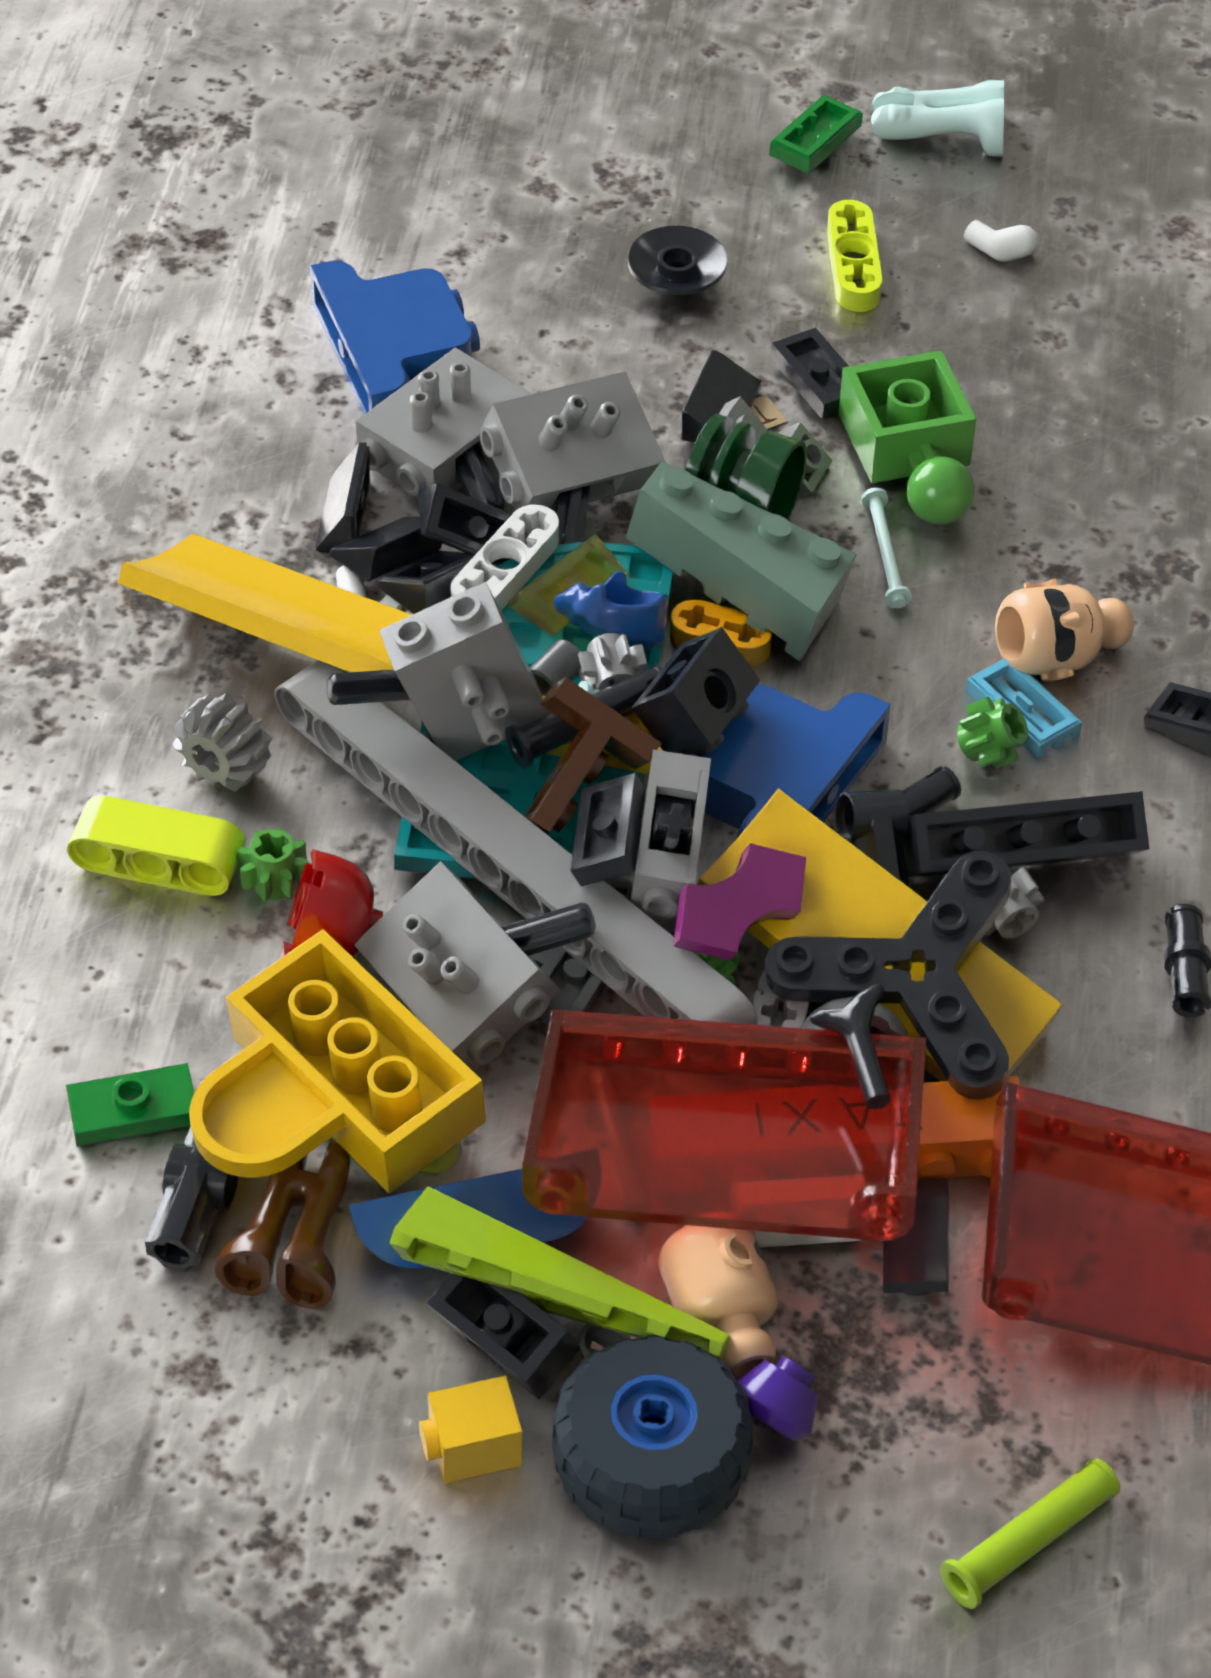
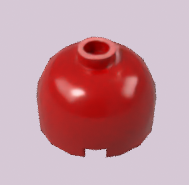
M313 849L311 851L312 864L306 863L288 917L287 925H290L291 929L296 930L292 944L283 941L281 958L323 929L355 959L359 950L354 945L383 916V911L373 908L374 888L368 875L356 864L337 855Z

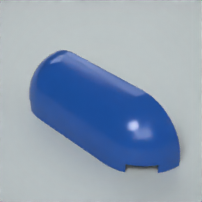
M598 1153L431 1188L541 1242H547L572 1233L588 1219L597 1204L602 1180ZM425 1189L349 1204L354 1228L363 1244L375 1256L398 1267H428L403 1260L389 1244L395 1226Z

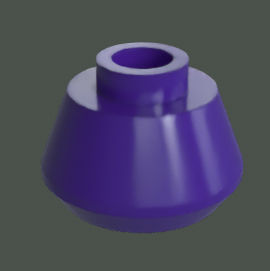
M782 1356L776 1366L764 1360L737 1380L739 1384H742L749 1399L748 1406L751 1415L793 1441L810 1436L820 1396L810 1389L816 1378L813 1374L787 1357Z

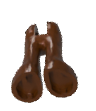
M332 1140L329 1142L318 1173L305 1171L308 1156L306 1155L289 1168L269 1176L263 1198L249 1226L228 1242L220 1252L214 1269L217 1279L223 1286L243 1296H256L264 1293L273 1275L276 1252L289 1212L293 1207L303 1206L291 1237L277 1264V1287L285 1299L299 1307L318 1309L326 1306L331 1301L336 1279L333 1267L324 1253V1241L331 1220L343 1197L351 1162L350 1154L340 1144Z

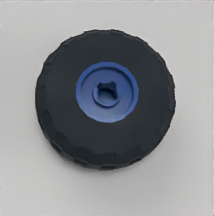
M666 1336L626 1338L610 1343L609 1346L596 1353L593 1352L581 1361L573 1374L567 1377L559 1393L558 1405L555 1408L553 1418L552 1447L556 1472L559 1473L562 1480L563 1489L573 1504L575 1503L588 1518L600 1526H606L620 1532L622 1535L635 1538L655 1537L664 1539L678 1537L679 1534L695 1529L698 1530L713 1522L716 1516L729 1508L737 1498L743 1480L746 1479L753 1447V1420L748 1406L749 1399L742 1384H739L731 1373V1369L718 1357L715 1358L702 1350L700 1346L687 1341L668 1339Z

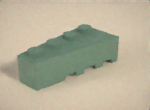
M663 461L641 488L626 534V538L677 575L683 576L690 573L700 580L704 588L703 593L718 604L728 600L748 614L746 624L755 630L756 628L761 630L760 634L763 635L769 629L786 641L787 644L784 651L798 661H801L839 602L857 555L830 539L822 538L789 522L780 515L772 514L741 499L732 492L724 491L692 476L684 469L676 468Z

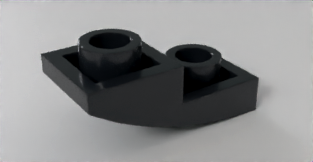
M948 1178L885 1180L883 1225L884 1293H905L912 1296H921L931 1292L949 1291L950 1250L948 1232L950 1195Z

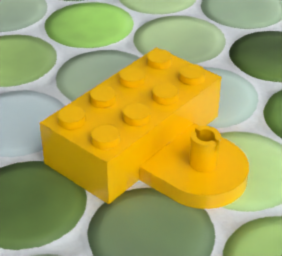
M323 929L226 996L233 1039L244 1050L215 1069L201 1082L193 1095L189 1112L191 1129L197 1149L207 1162L225 1173L239 1177H263L281 1172L297 1163L332 1137L389 1194L486 1122L482 1079Z

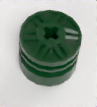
M718 413L714 414L700 431L691 450L685 470L692 476L724 491L732 492L741 499L772 514L780 515L789 521L795 509L806 470V443L767 430L755 444L756 434L754 425L742 421L735 425L734 419Z

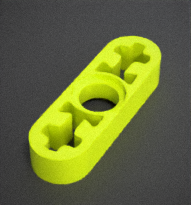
M857 200L836 202L829 209L827 226L836 300L840 306L849 311H870L880 303L882 289V272L873 213L868 205ZM847 224H853V228L856 231L847 232ZM857 252L864 254L866 257L855 259L846 257L843 254ZM853 279H861L862 288H857Z

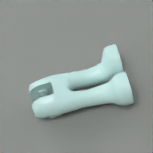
M987 80L974 86L943 90L911 91L908 88L896 86L890 91L880 92L874 97L871 123L873 132L878 138L909 140L947 133H968L979 138L987 156L1003 157L1004 80Z

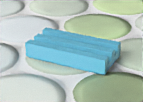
M1002 659L967 678L965 692L975 701L988 696L992 702L1003 698L1005 699V704H1013L1022 712L1028 727V736L1023 746L1037 759L1046 755L1048 746H1051L1054 750L1062 746L1064 737L1068 736L1072 740L1080 735L1082 721L1032 675L1011 667L1006 659ZM1000 676H1003L1011 685H1013L1018 690V692L1016 693L1011 687H1009L1000 678ZM1033 705L1038 710H1040L1055 725H1050L1038 712H1036L1032 708Z

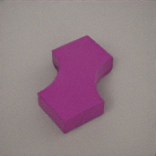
M750 843L740 857L736 872L729 878L710 885L686 884L679 895L673 947L731 960L738 953L739 944L744 932L752 925L769 919H794L801 912L806 857Z

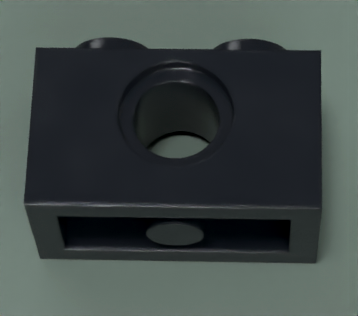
M720 627L682 643L636 701L632 709L650 734L662 743L660 747L663 751L685 755L694 753L697 757H702L716 749L725 738L722 734L723 730L729 722L738 718L748 708L749 704L746 699L758 685L760 679L725 630Z
M450 1273L426 1302L441 1322L537 1399L543 1396L580 1350L567 1329L520 1292Z

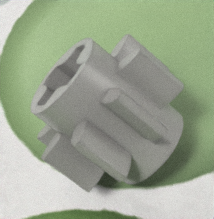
M607 633L600 635L589 643L587 651L579 652L578 654L581 668L578 670L580 682L589 681L592 683L593 689L600 691L645 671L644 669L648 666L643 645H634L629 648L627 637L624 634Z
M1022 867L1014 874L1011 872V893L1008 901L984 934L985 936H989L997 929L1002 937L1014 938L1027 932L1038 920L1039 912L1035 906L1044 902V898L1038 891L1039 887L1026 868Z

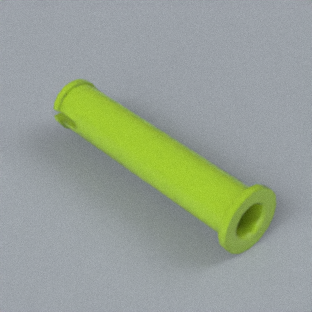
M1092 1458L1086 1463V1466L958 1561L949 1558L940 1566L941 1578L951 1595L968 1609H974L979 1606L984 1592L1108 1499L1120 1493V1482L1112 1468L1103 1460Z

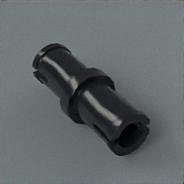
M1180 904L1170 908L1171 913L1166 912L1165 914L1168 948L1164 952V968L1167 974L1171 976L1172 1008L1174 1012L1183 1017L1195 1018L1205 1014V1009L1209 1010L1211 1008L1207 973L1211 969V952L1204 944L1203 914L1201 910L1194 905Z

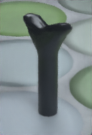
M874 984L857 993L842 1009H821L810 1015V1022L813 1025L836 1032L846 1038L864 1100L869 1109L883 1108L891 1101L870 1034L875 1009L884 992V987L880 984Z

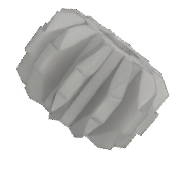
M208 693L205 697L197 699L179 717L178 723L173 727L177 738L172 746L176 751L184 755L185 758L182 766L191 767L196 772L198 782L206 779L216 791L226 787L235 792L241 786H246L265 768L266 762L271 757L267 747L272 738L260 729L263 719L253 717L248 712L247 703L237 705L228 693L220 697Z

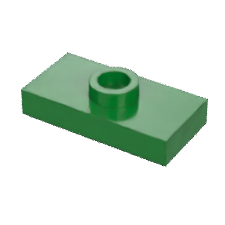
M823 94L770 141L769 156L809 174L862 126L863 112Z
M188 1063L66 1085L76 1147L191 1126L189 1112L194 1089Z

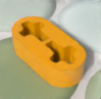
M702 600L683 601L675 606L671 614L670 639L676 648H679L682 643L722 627L750 667L764 663L769 657L772 631L767 629L762 635L760 634L761 630L758 628L755 630L746 624L748 614ZM745 638H751L748 643L743 642Z

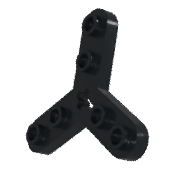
M976 851L962 856L950 869L901 939L801 936L784 938L775 943L767 952L765 959L767 985L774 994L782 999L802 1002H830L831 1000L854 997L857 993L874 984L883 985L884 992L879 1003L900 1004L951 1087L958 1094L969 1099L982 1100L993 1097L1003 1089L1008 1080L1009 1056L1005 1046L964 984L958 971L1007 903L1011 893V870L1002 858L990 852ZM912 963H924L926 972L923 981L911 980L909 971H911ZM891 965L892 969H887L885 967Z

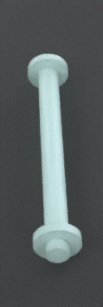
M871 488L863 493L861 500L863 506L871 510L889 586L884 595L885 603L891 608H903L910 603L912 595L908 587L902 586L884 511V506L888 503V495L882 488Z

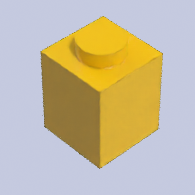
M506 1375L428 1393L429 1419L419 1421L420 1437L426 1460L438 1459L444 1483L522 1466V1429Z

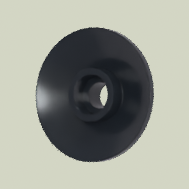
M664 226L642 234L632 243L628 251V267L632 276L640 284L653 291L669 295H690L707 290L722 279L727 269V254L723 245L714 236L705 231L687 226Z

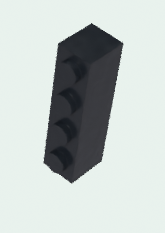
M1143 791L915 814L910 816L909 830L903 840L908 878L948 874L953 865L962 856L976 851L996 854L1007 863L1009 868L1126 856L1150 849Z

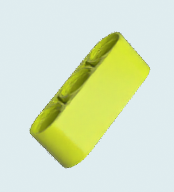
M96 796L86 803L67 845V853L76 865L93 873L206 896H217L228 890L238 865L237 849L245 847L246 838L236 825L220 818L110 796Z

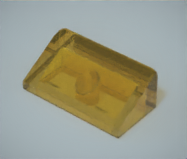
M595 533L523 588L508 604L517 613L551 636H554L570 623L565 615L556 611L553 605L556 595L563 593L576 583H583L592 588L595 585L605 584L616 571H623L626 574V579L629 577V574Z

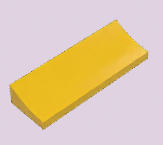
M194 533L159 555L139 561L123 562L117 582L123 586L348 672L394 669L379 630L412 615Z
M779 788L739 837L699 878L697 885H710L732 876L736 872L743 851L750 843L806 857L801 912L794 919L764 920L746 930L769 949L784 938L796 936L901 939L927 903L916 892ZM979 941L958 971V974L1006 1048L1009 1056V1077L1046 1036L1062 1003ZM912 963L911 971H909L911 980H924L926 972L924 963ZM888 965L885 968L892 969V966ZM878 1003L894 1012L906 1028L911 1038L915 1062L938 1080L947 1081L900 1004Z

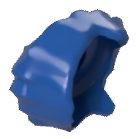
M616 571L605 584L595 585L593 588L583 583H576L563 593L556 595L553 605L556 611L565 615L573 626L579 627L582 633L592 636L593 639L607 633L624 634L627 637L629 648L642 644L644 651L652 649L653 646H660L665 639L664 630L666 626L668 595L666 593L659 594L652 591L636 590L627 586L626 574L623 571Z

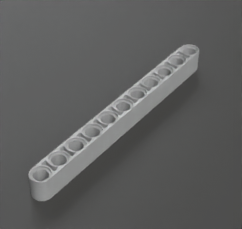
M318 660L275 689L276 704L284 718L295 729L526 919L580 902L587 903L595 918L596 929L594 934L589 938L561 947L693 1057L701 1062H712L756 1028L757 1014L754 1007L736 986L692 951L673 947L674 937L604 880L581 887L570 871L572 854L383 702L347 705L330 704L327 696V678L330 674L345 673L342 669Z

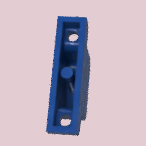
M328 261L310 265L312 304L364 414L455 347L471 357L472 352L480 351V338L477 327L473 321H466L459 291L457 289L451 290L445 277L440 272L434 269L423 268L372 280H363L357 275L355 269L350 264L343 261Z
M758 684L746 699L749 706L745 712L729 722L723 730L722 734L725 736L723 742L716 749L702 756L711 759L704 813L739 829L738 838L779 788L824 823L836 808L839 795L850 790L886 743L891 704L870 694L853 693L843 697L831 710L822 711L774 688Z

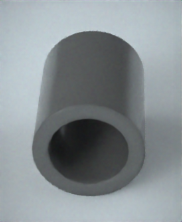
M557 640L530 667L542 696H546L550 688L565 677L572 681L578 675V670L581 668L578 654L581 651L567 640Z

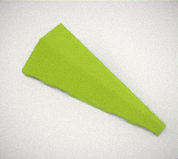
M427 1186L395 1226L389 1244L403 1260L525 1293L530 1301L541 1310L636 1338L666 1336L668 1339L687 1341L702 1347V1350L723 1361L730 1338L728 1333Z

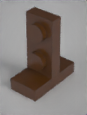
M567 677L550 688L540 705L578 730V732L524 814V817L545 834L550 833L552 829L559 833L569 822L578 806V803L571 798L582 781L588 785L594 781L608 760L609 756L602 752L603 748L635 770L649 763L652 759L653 749L658 750L662 744Z

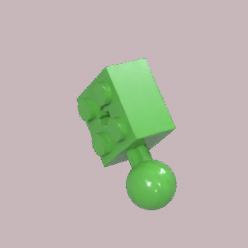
M942 350L844 367L838 414L870 482L877 483L909 477L907 499L913 512L919 518L931 524L944 525L953 523L963 517L970 509L975 495L972 475L965 466L971 464L976 417Z

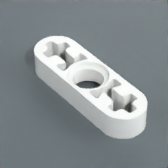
M526 505L517 509L453 579L451 583V597L486 582L502 611L556 550L559 543V519L557 514L550 508L542 505ZM525 533L529 534L527 537V545L525 544ZM500 558H510L516 560L519 565L512 569L503 570L494 567L491 563Z

